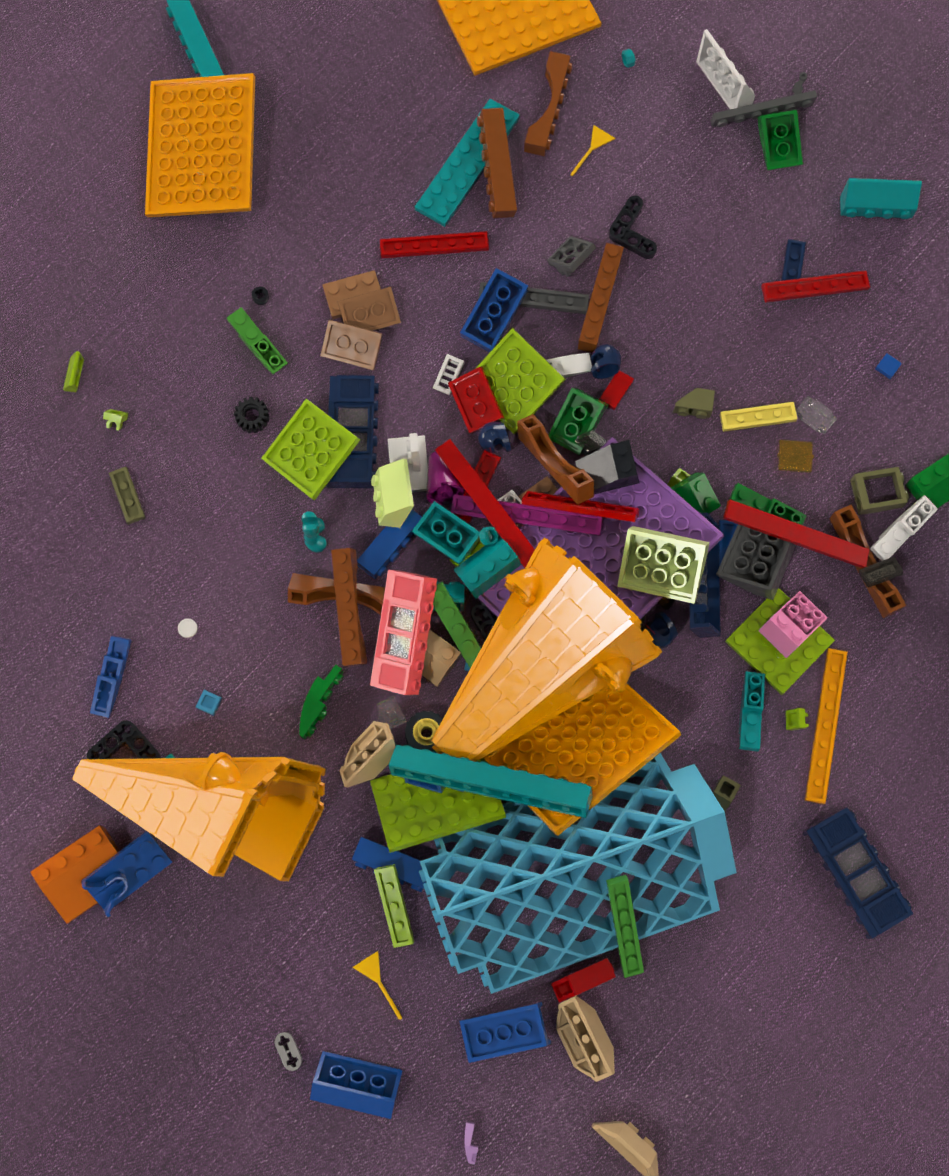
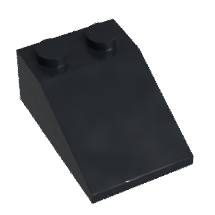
M629 440L610 444L575 461L576 467L584 469L594 480V494L640 483Z

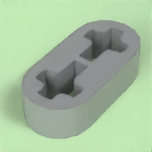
M289 1032L278 1034L275 1038V1046L284 1067L289 1071L297 1070L302 1065L303 1060L294 1037ZM281 1036L290 1039V1041L287 1043L289 1047L288 1051L286 1050L284 1045L280 1046L279 1042L282 1040ZM289 1052H291L293 1058H298L295 1067L287 1063L290 1060Z

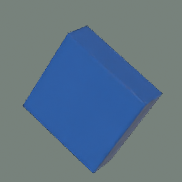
M886 353L875 369L891 379L902 363Z

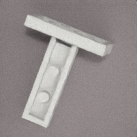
M417 433L409 434L410 437L388 439L390 463L407 459L412 492L427 491L428 463L425 435L417 436Z

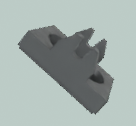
M570 236L548 258L547 262L549 265L556 267L562 276L566 275V277H569L596 249V246L592 242ZM574 250L572 254L567 255L569 251ZM575 257L571 263H565L568 259Z

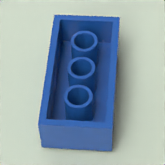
M496 268L464 324L460 336L490 353L502 339L527 294L529 286Z

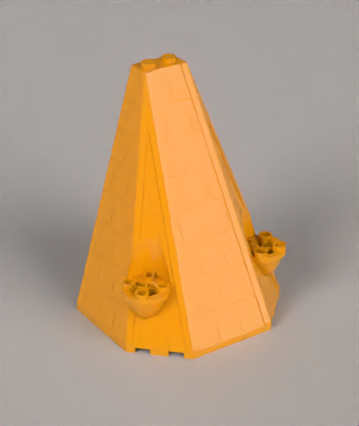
M544 537L538 543L525 569H521L512 575L508 574L505 577L506 583L504 586L511 592V595L431 741L434 744L432 748L438 754L446 753L452 757H464L476 762L605 687H608L615 694L617 692L623 693L626 690L625 685L631 673L656 659L662 653V650L652 642L654 639L648 630L644 629L642 631L640 629L642 621L599 578L575 556L572 558L565 557L567 552L557 545L554 547Z
M220 752L218 754L211 753L208 758L82 759L76 767L72 778L75 782L212 876L224 877L233 856L236 855L279 881L289 882L324 810V803L320 802V796L323 797L325 795V783L321 782V776L325 775V768L287 757H231L226 752Z

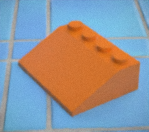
M99 825L30 873L42 892L66 924L98 904L88 890L82 888L81 880L117 854L119 849L106 828Z

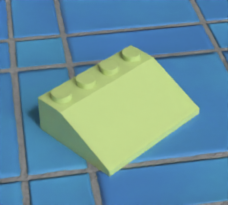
M632 526L627 531L617 587L695 604L710 542Z

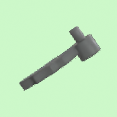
M801 72L799 81L794 84L792 89L794 95L802 93V84L807 79L806 72Z

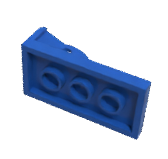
M146 831L81 880L82 888L88 890L104 909L105 915L109 917L113 907L172 863V860L152 835Z
M542 1002L459 1021L468 1063L550 1045L551 1040L547 1039L540 1009L543 1005Z

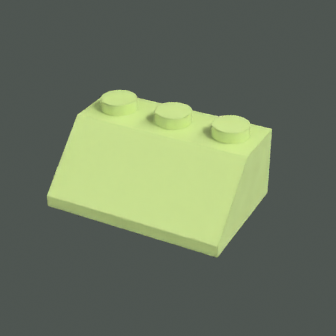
M401 459L379 467L375 475L372 476L371 485L374 486L373 500L376 502L375 515L380 526L401 528L414 507L407 459Z

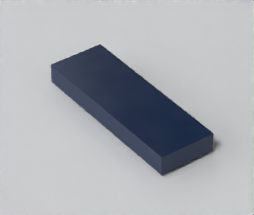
M788 239L781 281L801 279L806 242Z

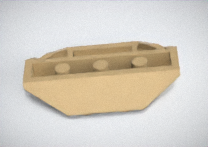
M374 721L351 745L345 758L344 766H341L339 771L344 787H351L374 779L389 764L396 746L387 723Z
M577 995L558 1005L556 1030L573 1066L585 1075L592 1077L596 1082L615 1073L614 1047L595 1009Z
M623 1121L594 1122L591 1125L643 1176H659L657 1152L653 1149L655 1145L646 1136L642 1139L637 1135L639 1130L631 1122L628 1124Z

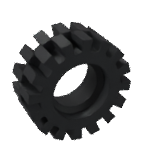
M249 397V400L243 398L244 402L239 401V406H235L236 411H234L236 422L243 431L247 430L248 433H251V431L258 433V429L262 431L263 426L266 427L268 425L269 412L267 406L257 397L255 399ZM250 409H255L259 412L258 418L254 421H249L245 418V413Z

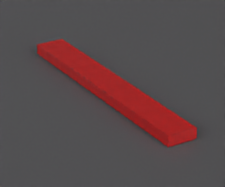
M451 439L447 440L436 448L435 452L489 523L495 528L499 536L516 553L520 563L525 568L535 551L534 547Z
M731 499L727 501L723 517L725 520L854 566L866 567L870 551L868 548Z

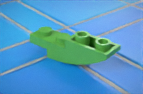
M242 307L227 317L228 322L236 330L241 340L273 375L288 364Z

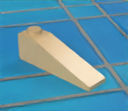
M403 612L402 620L394 619L391 625H394V628L412 632L414 618ZM429 630L422 676L438 687L461 659V652ZM396 635L409 654L411 638Z

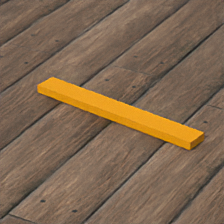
M828 648L826 652L804 801L826 804L848 653L846 651Z

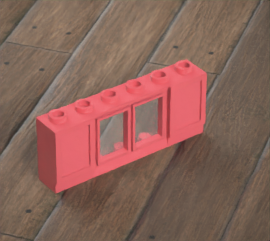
M388 570L370 682L371 686L403 695H419L431 614L434 607V596L437 589V578L400 570Z

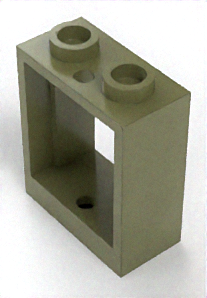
M899 467L854 474L850 479L859 515L899 509L908 503L909 496L907 490L904 489V476L900 472ZM892 476L897 499L870 504L864 480Z

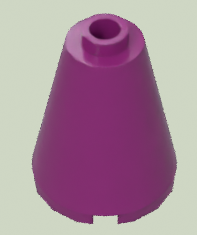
M433 452L428 460L427 499L430 503L435 501L443 505V502L449 501V504H451L454 494L464 495V488L438 454Z

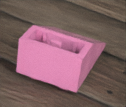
M799 591L760 628L759 632L787 658L828 617Z

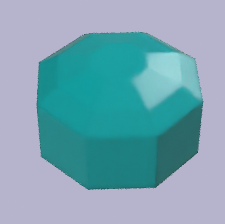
M631 49L623 50L621 56L624 66L627 68L634 66L636 59Z
M483 527L479 532L480 541L483 545H495L498 541V532L494 527Z

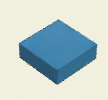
M203 690L196 708L214 716L222 697Z

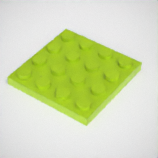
M513 328L476 367L483 368L504 416L500 421L513 434L518 432L517 421L535 414L566 380Z
M306 399L261 459L315 501L359 443L360 439Z
M778 588L774 599L767 598L725 642L755 671L765 674V680L783 695L835 640L819 626L791 655L785 658L759 632L760 628L790 600Z

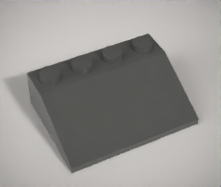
M738 524L716 575L748 592L773 600L796 545Z

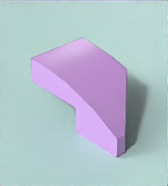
M466 1121L465 1152L468 1163L475 1165L478 1146L471 1144L475 1124L474 1122Z

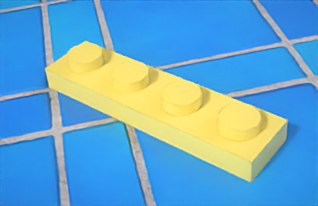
M794 402L723 411L720 412L723 432L796 422L797 415Z

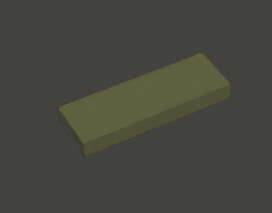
M127 466L110 472L109 476L126 523L129 525L145 519V514Z

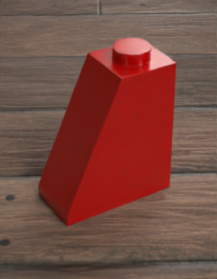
M606 958L551 983V986L560 1003L605 983L616 976L612 964Z

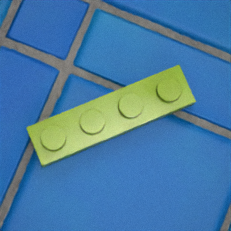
M395 864L375 868L374 873L393 947L411 945L415 941Z

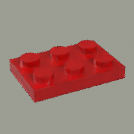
M478 367L448 382L469 434L479 431L488 422H497L504 418L482 367Z

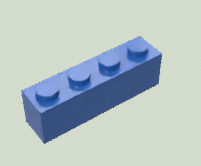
M411 510L401 528L386 526L357 560L358 567L375 580L378 576L382 577L387 571V565L390 562L393 563L398 558V552L402 547L406 548L411 542L410 538L414 534L412 530L422 516Z
M363 837L360 838L352 860L356 862L355 866L366 870L367 867L375 869L395 864L400 884L403 885L404 882L411 884V889L422 892L424 889L423 884L426 881L422 882L419 870H422L420 860L398 851L390 853L388 847Z

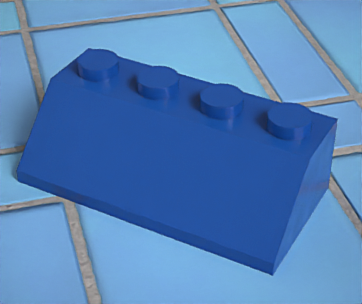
M322 1051L312 1083L310 1100L391 1119L402 1070Z

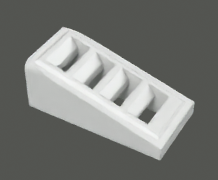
M447 354L433 389L450 395V387L447 389L440 386L439 383L442 382L448 385V382H450L442 379L443 375L452 380L458 378L465 362ZM449 362L457 365V369L449 366ZM446 369L451 370V371L455 372V374H454V375L449 374V373L445 372V370H446Z

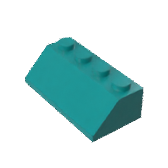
M849 178L840 195L841 216L883 217L885 219L892 217L901 219L913 218L918 208L922 181Z

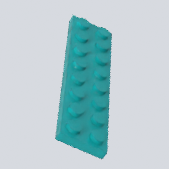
M490 98L483 109L503 108L508 136L520 119V115ZM477 117L415 205L417 212L446 227L483 173L484 167H486L485 161L482 160L483 144H480L479 140L481 128L477 125Z

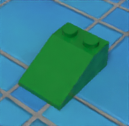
M797 110L757 117L759 136L767 170L803 165Z
M571 388L548 434L550 440L580 455L584 445L587 443L581 436L595 431L608 404L578 388Z
M696 472L671 487L672 490L699 513L709 514L721 507L705 473Z

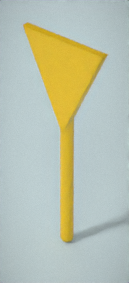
M593 125L591 146L570 175L574 176L593 150L615 140V138Z
M377 951L352 968L379 985L396 1016L401 1020L400 1012L381 982L379 953Z

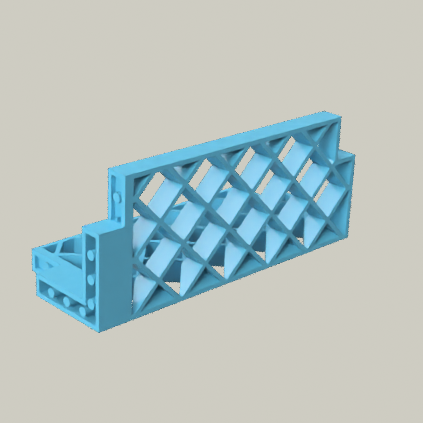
M659 753L631 776L644 777L640 785L627 782L622 783L590 809L587 818L582 817L577 825L572 824L559 836H556L539 817L532 816L534 812L527 805L510 801L502 804L506 818L434 839L439 855L420 861L422 870H419L422 882L426 881L423 886L427 896L431 894L427 898L431 909L435 908L432 911L435 922L441 923L437 927L441 938H446L442 940L446 953L451 952V954L447 955L451 967L455 966L458 974L478 967L479 973L484 972V974L480 975L484 987L488 986L492 994L618 948L612 912L610 911L606 918L593 913L603 899L610 901L606 880L619 877L623 872L635 876L629 885L633 909L644 912L636 922L639 940L719 911L714 881L737 872L725 812L695 764L671 771L663 756ZM662 780L668 790L655 787ZM613 797L629 800L625 808L609 805ZM645 803L661 807L657 815L640 812ZM679 809L686 821L672 817ZM598 820L614 823L609 832L593 829ZM496 825L505 826L499 835L486 833V830ZM629 827L647 830L642 839L624 836ZM689 829L693 847L680 843ZM521 830L535 833L529 842L515 839ZM551 837L566 840L561 849L545 845ZM457 842L451 852L446 851L445 843ZM582 844L598 847L592 857L576 853ZM643 844L655 848L645 864L632 861V858ZM474 847L487 849L481 859L468 857ZM503 854L518 857L511 867L497 864ZM671 854L683 858L672 874L661 871V868ZM534 861L550 864L543 874L528 871ZM593 862L607 866L596 882L583 877ZM697 867L701 884L689 881ZM456 871L469 874L463 884L449 881ZM486 878L500 881L494 892L479 889ZM544 880L558 884L549 899L534 895ZM651 882L663 885L653 901L641 897ZM574 889L587 893L578 908L564 904ZM679 892L691 895L684 905L676 908L669 907ZM436 896L451 899L444 910H440ZM494 898L509 902L501 916L485 912ZM525 907L539 911L530 926L516 922ZM443 916L460 920L450 935ZM555 917L568 921L559 935L545 931ZM475 925L491 929L482 943L467 939ZM584 926L597 930L591 939L582 942L575 940ZM506 934L520 938L512 952L497 948ZM536 944L549 947L544 956L536 959L527 957ZM488 961L502 965L497 973L489 975L486 967Z

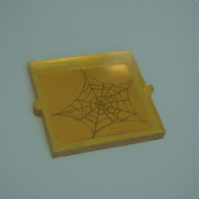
M779 440V453L777 454V457H779L778 470L811 473L812 459L814 458L812 455V442Z

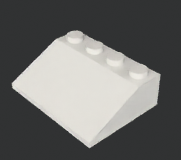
M707 29L704 30L696 61L729 109L752 105L755 98L754 91L748 87L744 77L735 69L734 63L727 58L724 49L720 48Z

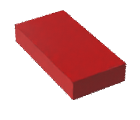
M619 370L599 400L607 403L608 407L615 410L633 383L634 378Z

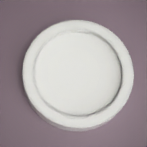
M184 619L178 625V632L184 638H191L197 633V624L192 619Z

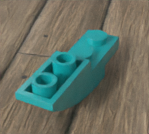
M745 672L738 732L740 734L739 749L757 752L760 750L765 674Z

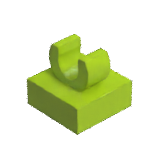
M113 409L105 411L103 419L108 420L106 427L111 428L112 422H115L117 425L116 430H120L123 426L122 422L128 418V413Z
M805 709L786 710V730L793 731L809 727V724H805V717H808Z

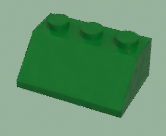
M949 454L912 477L905 485L917 501L921 497L926 496L937 509L949 501Z

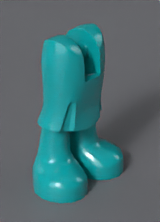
M311 511L303 513L301 520L303 522L302 530L304 532L305 545L313 552H322L327 547V542L323 536H319V533H322L325 529V523Z

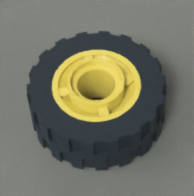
M433 711L415 713L406 724L405 739L407 745L415 749H427L434 752L435 750L432 748L434 744L431 740L443 718ZM428 729L432 732V735L426 738L421 735V732Z

